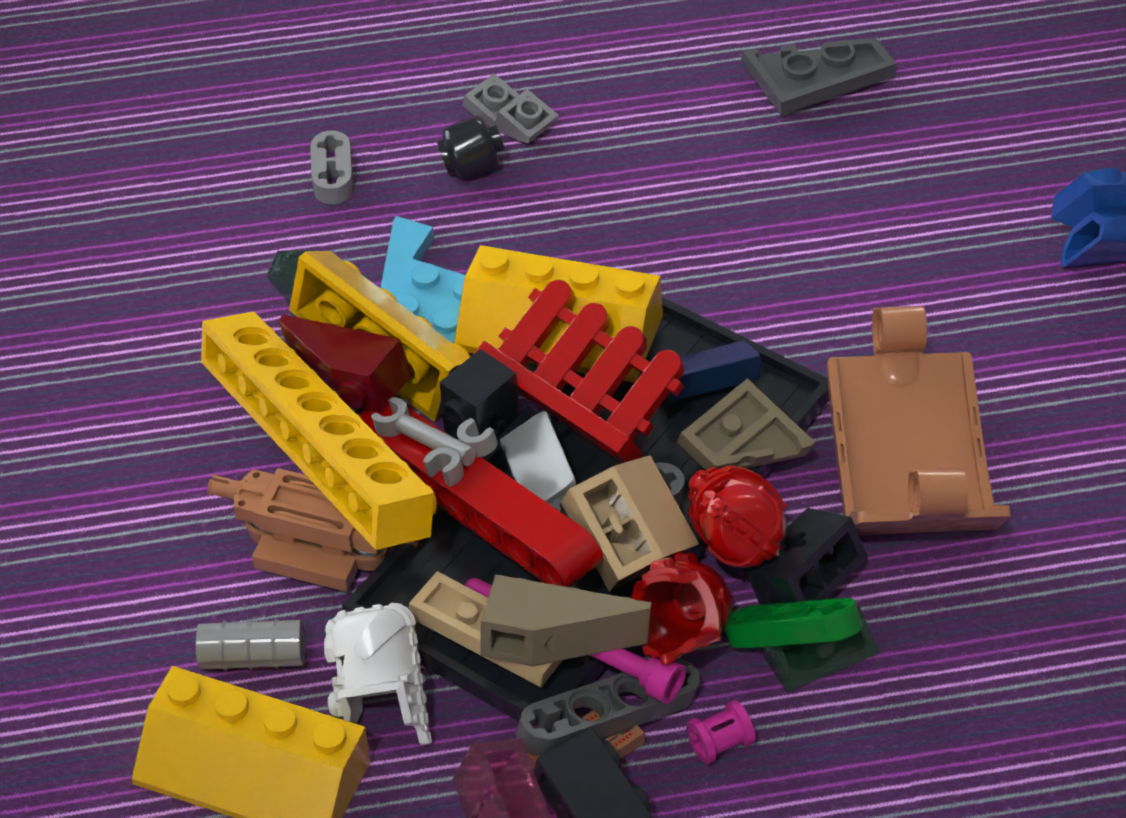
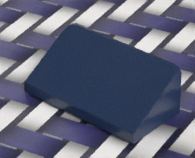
M744 340L680 356L684 362L685 369L678 381L683 384L684 388L678 396L669 392L667 398L669 402L738 385L747 378L750 381L758 380L761 377V357L758 351Z

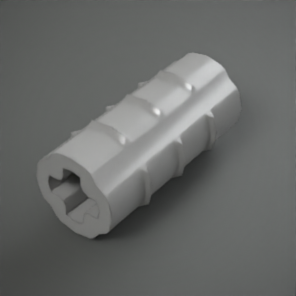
M275 618L273 621L253 622L249 619L248 622L232 623L224 620L222 623L198 624L196 658L200 670L223 669L227 671L233 668H249L253 670L259 667H275L279 669L285 666H304L306 642L303 620L279 621Z

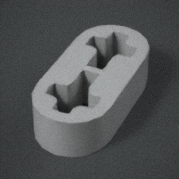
M339 131L321 132L312 139L310 145L313 191L315 197L320 202L339 204L348 200L353 193L350 141L344 133ZM329 151H335L334 158H327ZM337 176L336 183L329 184V177Z

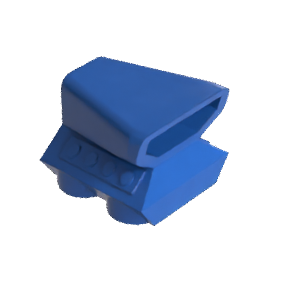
M1103 168L1083 173L1054 196L1051 219L1073 227L1062 249V267L1126 261V172H1120L1117 168Z

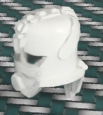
M390 603L388 606L378 604L368 609L359 607L355 608L352 612H347L346 610L339 611L333 619L328 620L325 626L324 653L328 663L336 662L338 674L337 677L332 678L334 692L328 696V707L332 716L343 717V720L356 724L363 710V697L397 692L405 726H413L416 729L420 745L431 744L432 739L428 728L429 718L426 711L427 696L423 691V683L426 681V678L420 670L421 661L417 649V634L415 632L416 621L414 615L407 607L399 603Z

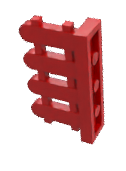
M563 280L550 282L542 292L534 288L528 296L533 303L512 331L505 327L498 337L503 341L499 349L484 340L474 354L481 349L516 372L517 393L621 463L641 458L643 452L633 440L639 432L646 437L654 428L648 420L669 392L678 396L684 388L683 384L678 381L684 373V362L672 350L659 352L651 362L641 357L646 351L647 339L637 327H624L617 333L614 339L607 335L605 332L610 326L611 317L604 306L599 303L587 304L578 315L570 311L569 309L575 300V294L568 283ZM562 321L569 327L548 354L544 353L539 348L558 323ZM597 344L605 349V351L586 376L582 378L575 372ZM530 360L539 365L534 373L525 368ZM634 368L642 373L621 402L615 400L611 396L631 369ZM566 384L575 389L570 397L561 392ZM602 408L611 413L607 421L597 416Z

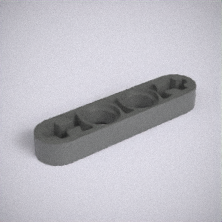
M677 658L675 661L686 667V676L680 692L669 704H664L648 696L645 688L640 686L639 679L625 672L546 698L525 707L520 716L516 739L524 751L534 756H542L590 728H593L599 739L690 706L700 683V675L690 662ZM632 692L640 696L644 703L636 706L629 705L623 702L618 694ZM578 707L591 708L599 714L600 719L595 721L584 720L575 714L574 709Z

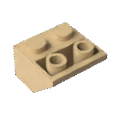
M650 455L615 465L568 489L561 501L568 517L586 529L600 546L603 553V561L596 568L609 592L650 571L651 562L658 559L671 558L678 552L685 553L699 545Z

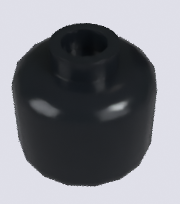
M473 116L446 126L442 132L443 140L437 141L448 174L456 173L457 177L461 180H469L495 170L499 166L497 152L505 150L497 125L488 127L485 120L480 116Z

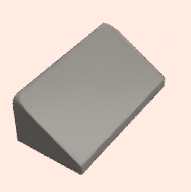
M546 411L534 415L500 439V446L514 480L548 504L556 498L565 495L568 489L576 486L574 475Z

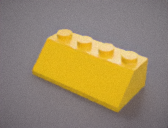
M480 245L464 278L454 344L462 346L468 353H474L484 340L499 349L503 343L498 337L505 327L512 331L533 304L528 296L534 288L542 292L550 282L563 280L568 283L575 294V300L569 309L570 311L578 315L587 304H601L611 317L610 326L605 333L614 339L617 333L624 327H637L647 339L646 351L641 356L646 359L663 317L659 275ZM560 321L539 349L548 354L569 326ZM596 344L576 372L587 374L605 349ZM532 360L529 361V364L538 365ZM632 368L623 381L635 383L640 372Z
M305 251L299 256L289 311L299 318L400 339L412 376L398 392V395L433 422H436L443 415L440 382L471 357L470 354L462 346L451 343L434 330L433 326L425 318L416 316L401 305L391 292L379 288L364 277L351 262L343 261L331 251Z
M172 666L148 706L132 774L133 785L233 818H342L371 763L366 728Z

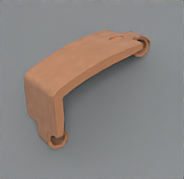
M924 306L874 308L872 313L874 356L831 357L827 361L831 419L843 515L852 517L859 535L998 529L1011 517L1010 505H994L982 435L972 355L969 352L923 354L927 342V320Z

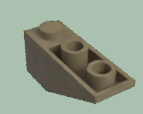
M495 575L481 619L480 656L533 666L647 644L652 603L628 597L585 591L578 588L535 582L524 578Z

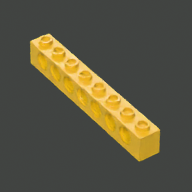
M254 311L202 321L201 363L375 550L431 537L432 515L435 514L437 508L436 497L431 487L426 485L409 468L407 463L402 461L385 444L384 440L378 437L362 421L361 417L296 354L293 348H290L275 333L272 327H269Z

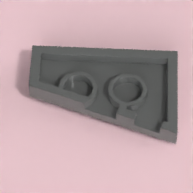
M876 38L825 42L821 49L798 51L796 45L780 46V53L758 55L757 48L742 50L741 63L780 115L893 78L896 75V62Z

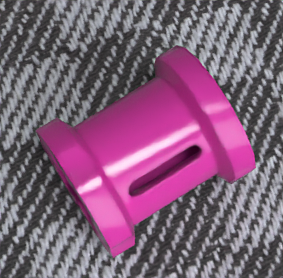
M737 700L728 702L725 705L724 711L702 721L693 718L686 722V731L690 744L699 760L704 762L705 765L715 762L716 755L739 744L748 747L756 742L755 730L751 719Z

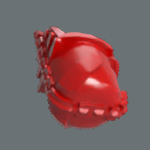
M732 465L720 469L712 466L705 471L699 470L692 476L688 485L690 488L689 499L691 500L688 515L695 531L708 544L707 548L722 563L737 568L759 566L765 559L771 561L773 557L779 556V550L782 548L779 543L785 538L786 521L783 511L787 504L783 502L780 494L769 481L747 468Z
M678 552L671 558H663L651 562L650 571L642 575V580L635 583L632 599L652 603L649 639L647 644H642L645 655L650 656V658L660 657L661 664L665 666L684 654L694 651L695 648L709 646V643L721 641V629L729 620L733 608V597L726 587L724 578L711 566L699 563L694 553L684 554L683 552Z

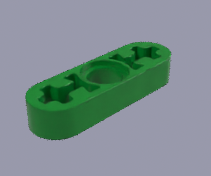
M852 598L747 606L731 612L729 620L724 625L729 644L732 648L833 642L848 638L859 632L863 627L856 602Z

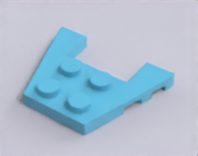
M396 216L393 220L381 288L391 292L397 301L413 314L429 321L434 330L454 344L465 275L430 263L421 262L420 260L434 240L433 227Z

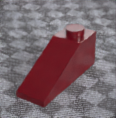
M285 314L278 319L287 345L293 348L296 354L350 407L382 413L389 405L388 400L395 397L412 376L401 341L398 338Z

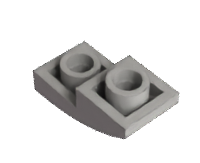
M492 74L464 96L463 107L474 116L482 117L487 125H497L499 132L526 143L532 141L554 124L559 117L556 112L530 90L526 89L519 95L496 74Z

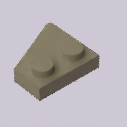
M747 378L682 431L677 443L707 470L712 466L720 469L728 465L751 468L806 456L811 452L815 441Z

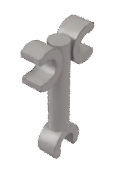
M392 397L388 400L393 415L388 417L381 416L378 413L371 415L375 430L379 435L393 437L402 433L433 449L423 460L427 474L433 477L442 469L445 483L450 487L462 480L464 476L463 465L469 466L476 457L490 454L498 444L494 429L489 427L479 435L476 422L472 418L459 425L457 430L459 440L410 416L405 401L397 397Z

